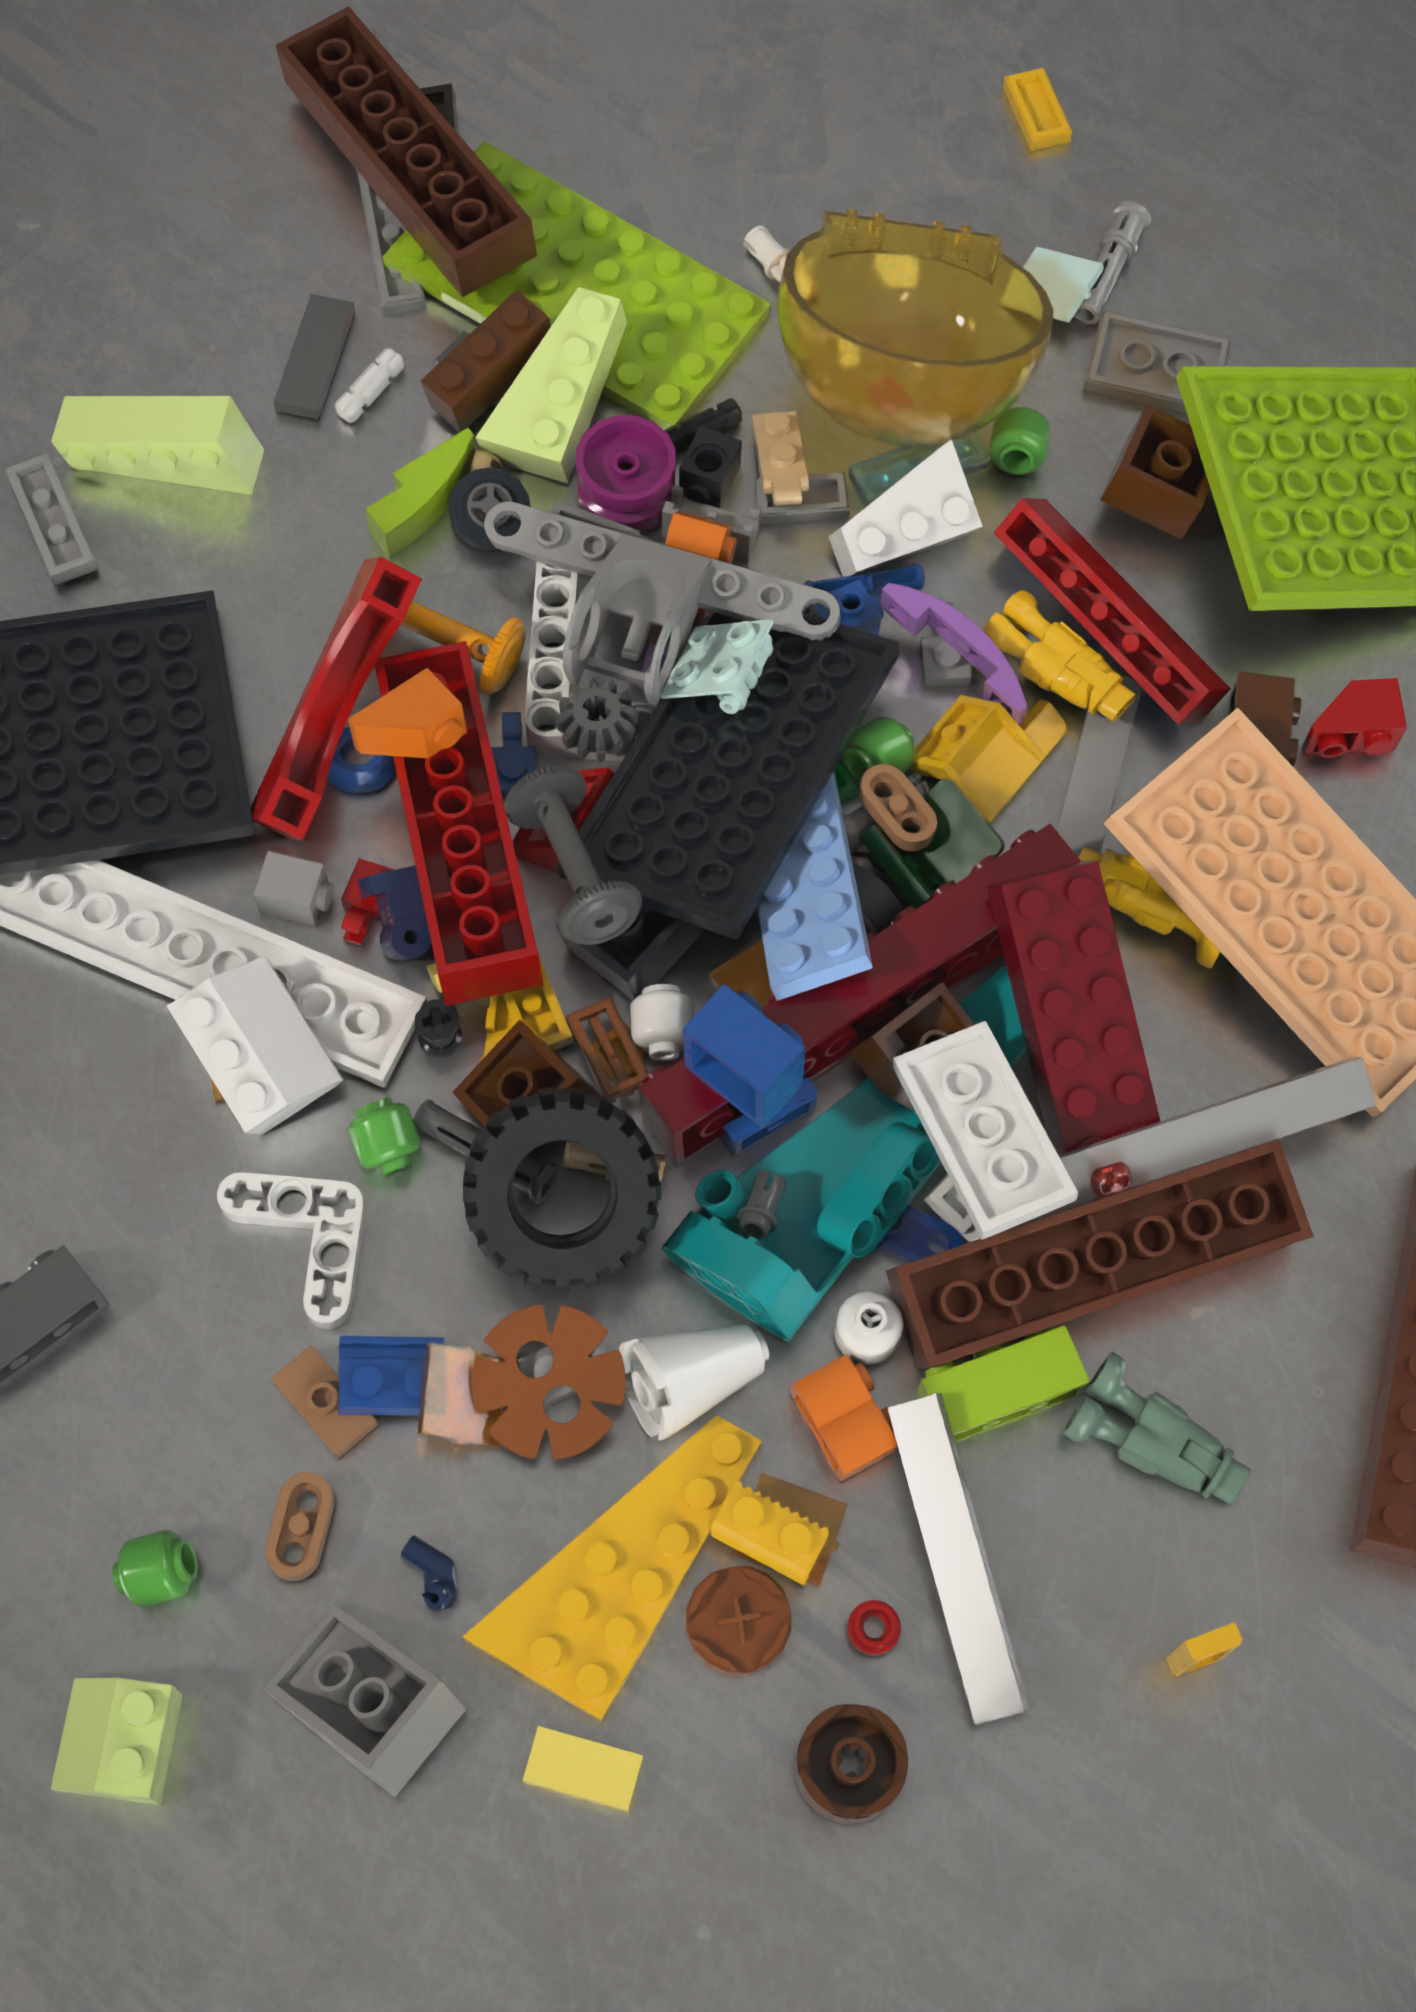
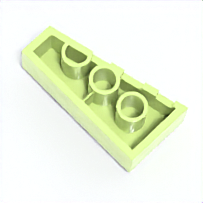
M577 288L475 437L480 449L497 455L502 465L569 483L576 464V448L583 434L590 426L627 325L621 299L584 288Z
M64 396L51 440L70 468L253 495L264 453V448L231 396Z

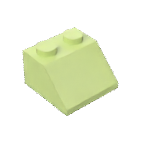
M74 1678L51 1790L161 1805L183 1694L174 1686L124 1678Z

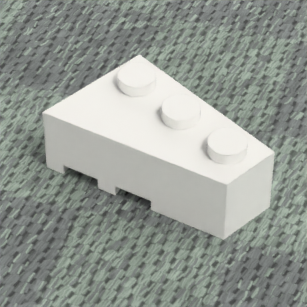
M952 439L934 451L829 536L843 577L862 574L864 571L876 569L962 538L983 527Z

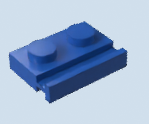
M340 1336L338 1342V1415L443 1416L445 1411L444 1338Z

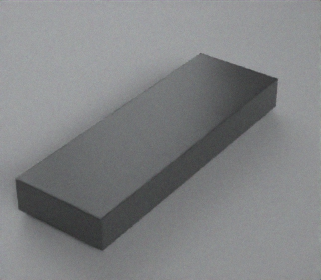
M314 294L310 295L274 399L276 411L319 420L355 314L353 302Z

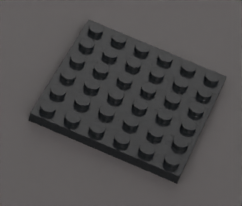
M214 590L0 621V875L255 835Z

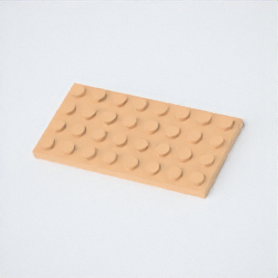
M1237 708L1112 814L1103 824L1325 1066L1356 1056L1363 1057L1377 1105L1365 1110L1373 1118L1382 1113L1416 1080V899L1243 712Z

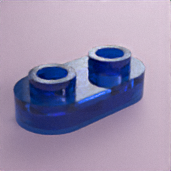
M908 1205L897 1219L901 1226L896 1230H889L876 1249L899 1261L909 1263L937 1253L928 1246V1242L932 1239L942 1240L946 1245V1250L962 1245V1240L959 1233L951 1225Z

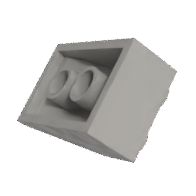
M335 1603L263 1687L272 1698L358 1770L394 1797L398 1795L466 1710L441 1679Z

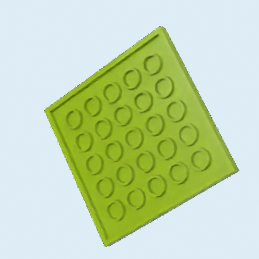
M1183 366L1175 378L1249 611L1416 606V367Z

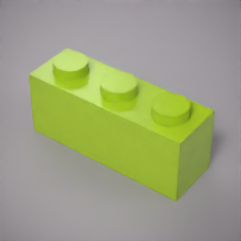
M1065 1325L1050 1330L1048 1327L1020 1337L1021 1342L1005 1348L998 1344L972 1354L973 1360L955 1366L952 1360L931 1367L925 1371L926 1378L921 1379L917 1390L918 1396L922 1398L935 1393L942 1394L955 1443L1083 1395L1090 1384V1379Z

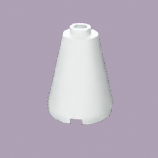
M745 1324L637 1337L622 1342L619 1348L625 1374L630 1372L634 1389L626 1391L629 1403L645 1432L651 1438L658 1435V1440L671 1437L762 1374L765 1369V1361L769 1359L768 1346L759 1331L753 1332Z

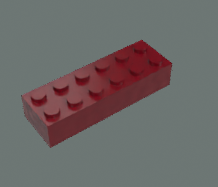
M1081 861L988 885L989 898L1046 1132L1057 1154L1061 1155L1160 1122L1099 861Z

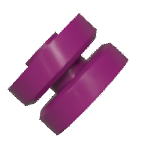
M615 415L598 421L583 434L576 448L577 496L581 509L639 530L640 533L654 529L662 522L663 507L666 501L671 502L672 486L675 485V447L668 433L655 422L636 415Z

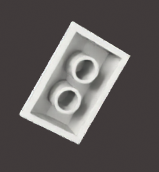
M266 956L212 976L167 1005V1008L245 1133L265 1134L344 1081Z

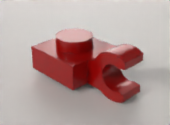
M358 859L341 897L342 907L348 909L341 925V929L346 931L343 937L344 941L362 946L374 917L381 919L375 896L362 899L358 880L395 869Z

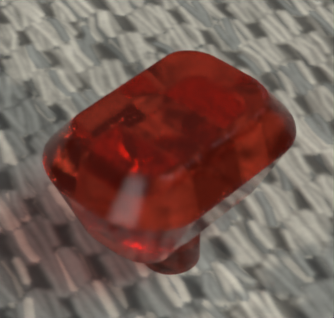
M1123 1162L1098 1168L1091 1175L1092 1189L1100 1197L1127 1190L1132 1183L1130 1169Z

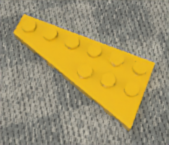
M716 1415L462 1636L463 1640L602 1723L711 1533V1525L733 1483L742 1480L760 1449L762 1441Z

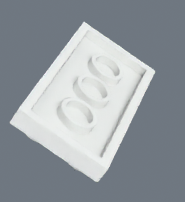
M986 1021L893 1058V1069L982 1240L1077 1200L1078 1191Z

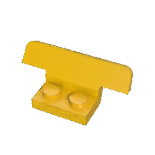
M960 695L914 749V762L910 769L913 773L940 780H954L986 820L991 823L1064 736L1066 723L1049 701L1039 700L1024 717L1023 723L1019 726L1000 703Z

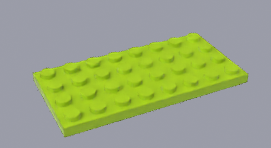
M483 141L474 153L531 218L537 256L462 298L409 232L405 230L384 254V268L389 270L388 266L401 272L402 279L411 284L415 280L423 286V290L480 324L516 289L548 316L551 326L578 287L621 299L627 325L601 395L639 417L655 422L663 430L673 425L677 426V428L681 427L679 422L686 420L770 315L771 303Z

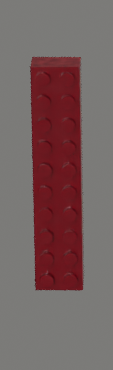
M1051 824L1037 832L1034 830L1024 832L1011 844L1010 849L997 858L994 855L985 857L973 867L971 874L958 883L954 880L946 882L932 894L930 901L917 909L914 906H910L902 910L893 918L891 926L877 935L874 932L867 933L872 969L777 1001L774 994L770 997L769 1004L762 1008V1014L776 1025L779 1023L787 1024L803 1040V1046L805 1047L803 1080L807 1077L810 1080L816 1078L851 1055L850 1050L939 983L943 982L947 989L951 990L1003 956L987 886L1081 862ZM684 1058L671 1067L668 1065L657 1067L644 1078L643 1085L639 1086L643 1122L676 1168L722 1139L724 1133L723 1126L744 1115L685 1067Z

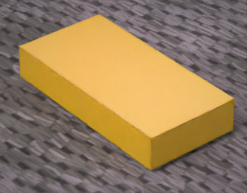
M1044 67L1004 77V92L1031 152L1071 141L1072 130Z
M1233 1622L1184 1641L1166 1657V1661L1172 1675L1178 1677L1220 1661L1240 1646V1642L1243 1639L1236 1623Z

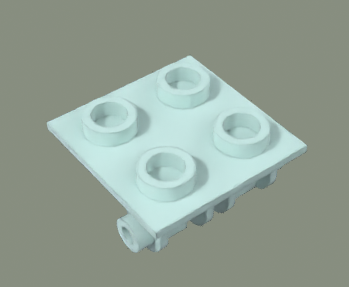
M773 620L742 621L695 627L678 662L671 671L660 697L662 699L716 695L720 700L719 706L724 712L735 714L738 710L744 709L751 692L749 689L755 687L758 677H760L763 671V666L773 651L772 638L768 634L774 623Z

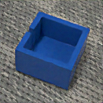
M723 984L683 1028L684 1047H686L684 1049L685 1067L764 1129L803 1086L805 1047L801 1037L785 1023L776 1025L763 1015L762 1007L753 997L743 991H739L737 994Z

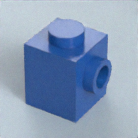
M860 579L829 592L839 604L840 624L879 636L881 619L884 617L883 608L878 597L874 593L869 594ZM819 604L811 605L810 615L828 620L830 616L828 608Z

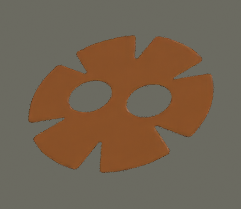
M541 1304L520 1309L502 1319L484 1338V1342L505 1359L506 1362L476 1358L471 1373L472 1398L477 1413L505 1406L508 1407L489 1428V1434L508 1450L531 1459L537 1457L545 1430L548 1431L552 1454L555 1460L580 1454L601 1440L613 1426V1422L597 1409L591 1401L622 1405L626 1389L625 1368L619 1350L589 1357V1354L607 1336L608 1331L588 1314L562 1305L559 1309L552 1334H549L544 1307ZM530 1341L545 1343L553 1353V1365L550 1371L539 1378H530L524 1375L517 1365L518 1351L524 1344ZM561 1385L575 1390L580 1399L578 1414L571 1421L565 1423L552 1421L546 1415L543 1407L547 1392Z

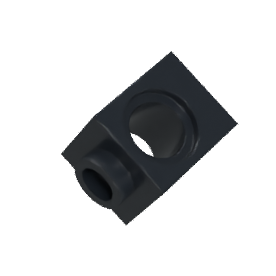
M700 426L679 467V487H683V495L689 500L721 508L741 467L742 441ZM709 469L714 470V472H704L702 470Z

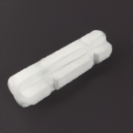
M391 348L384 349L375 359L377 364L371 363L349 387L351 393L345 392L336 401V413L341 418H344L349 423L355 422L364 412L362 407H369L390 384L388 378L394 379L404 368V364L402 362L403 358L399 353H396Z

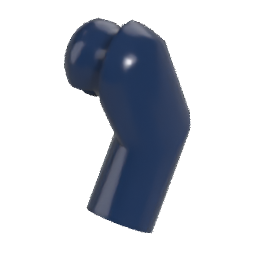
M413 1535L403 1548L400 1558L423 1572L425 1593L422 1594L424 1604L433 1611L450 1608L455 1603L459 1592L454 1560Z

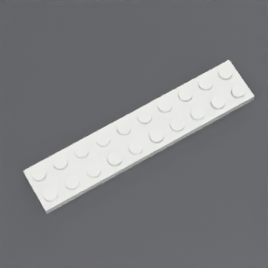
M99 860L0 875V926L175 1000L212 976L266 956L336 1068L383 1088L386 1087L415 1030L416 1013L427 1002L426 996Z

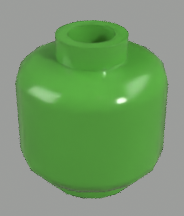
M1014 407L1000 414L993 425L989 445L990 457L994 464L1001 470L1016 475L1032 473L1040 468L1047 457L1050 443V425L1046 418L1038 411L1027 407Z
M882 716L873 719L857 729L845 750L844 762L848 772L858 782H861V778L866 770L879 764L892 765L903 773L906 772L914 762L913 735L905 725L898 723L892 718Z
M387 1097L353 1111L355 1119L348 1125L347 1132L362 1167L366 1169L381 1167L383 1175H388L412 1165L409 1155L420 1148L421 1138L407 1105L393 1103L391 1097Z
M171 1530L158 1531L130 1539L124 1543L119 1551L118 1562L113 1565V1581L118 1592L126 1594L135 1605L139 1607L156 1605L185 1596L191 1586V1581L197 1577V1558L193 1546L187 1539H181L179 1535Z

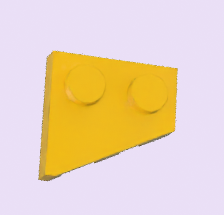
M540 956L543 986L491 996L485 1023L487 1032L484 1056L481 1057V1061L519 1020L524 1022L554 1050L574 1043Z

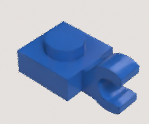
M502 712L503 747H491L502 798H507L509 791L522 777L537 769L536 746H523L521 712Z

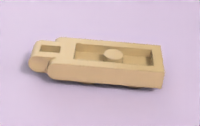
M797 412L752 414V432L763 495L772 494L774 506L801 505L802 492L809 491V479Z

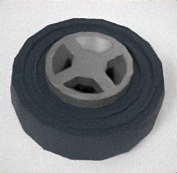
M493 467L476 469L462 477L453 489L449 503L451 525L460 539L473 548L485 551L501 550L495 548L485 532V515H487L492 507L502 502H515L531 507L529 494L520 480L505 470ZM504 517L503 521L502 519L499 520L500 524H497L496 531L501 536H512L519 530L521 521L517 517Z

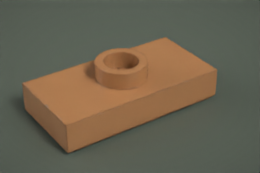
M312 1345L270 1378L278 1390L338 1459L378 1426L377 1420L372 1415H338V1375Z

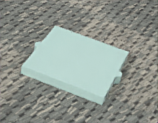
M1036 247L1023 268L1015 272L1016 278L1003 296L1002 303L1004 306L1069 323L1084 299L1091 297L1090 290L1104 270L1103 263Z

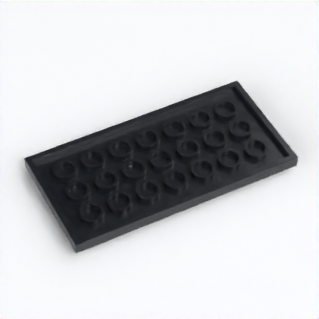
M714 613L707 625L742 622V620ZM804 613L803 619L808 624L821 625L827 621L826 619ZM842 624L838 625L836 632H833L829 638L826 637L820 641L819 639L810 640L809 638L786 631L780 632L770 629L768 634L772 638L773 651L767 658L755 687L749 689L751 692L744 709L738 710L735 714H728L720 708V700L716 695L661 698L578 831L602 883H607L608 881L611 883L616 881L617 883L620 880L623 883L626 881V883L634 885L639 890L642 897V907L738 940L899 657V642ZM559 862L557 865L559 877L568 880Z

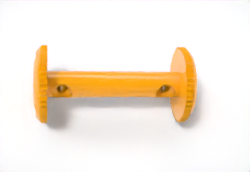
M414 601L411 602L400 625L442 645L467 641L470 658L484 664L480 673L479 689L486 695L500 691L509 681L521 657L526 637L523 622L516 617L508 619L494 638ZM483 644L488 646L487 654L482 651Z

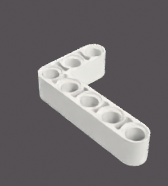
M537 561L524 715L528 746H536L537 755L541 757L581 759L578 756L577 747L566 749L562 739L563 733L557 730L556 718L560 714L559 703L561 698L571 697V689L573 687V684L569 683L563 670V649L570 618L579 598L580 574ZM557 602L564 604L560 607L548 606L551 603ZM549 643L561 644V646L557 648L545 647V645ZM549 683L559 685V687L550 690L541 688V686ZM632 702V707H635V710L638 711V723H636L634 728L635 730L642 729L655 708L649 707L647 703ZM547 724L554 725L556 727L555 729L546 732L537 729L538 727ZM623 743L624 751L621 753V756L616 755L610 750L606 751L604 760L622 761L633 743ZM590 752L583 760L598 759L595 752Z

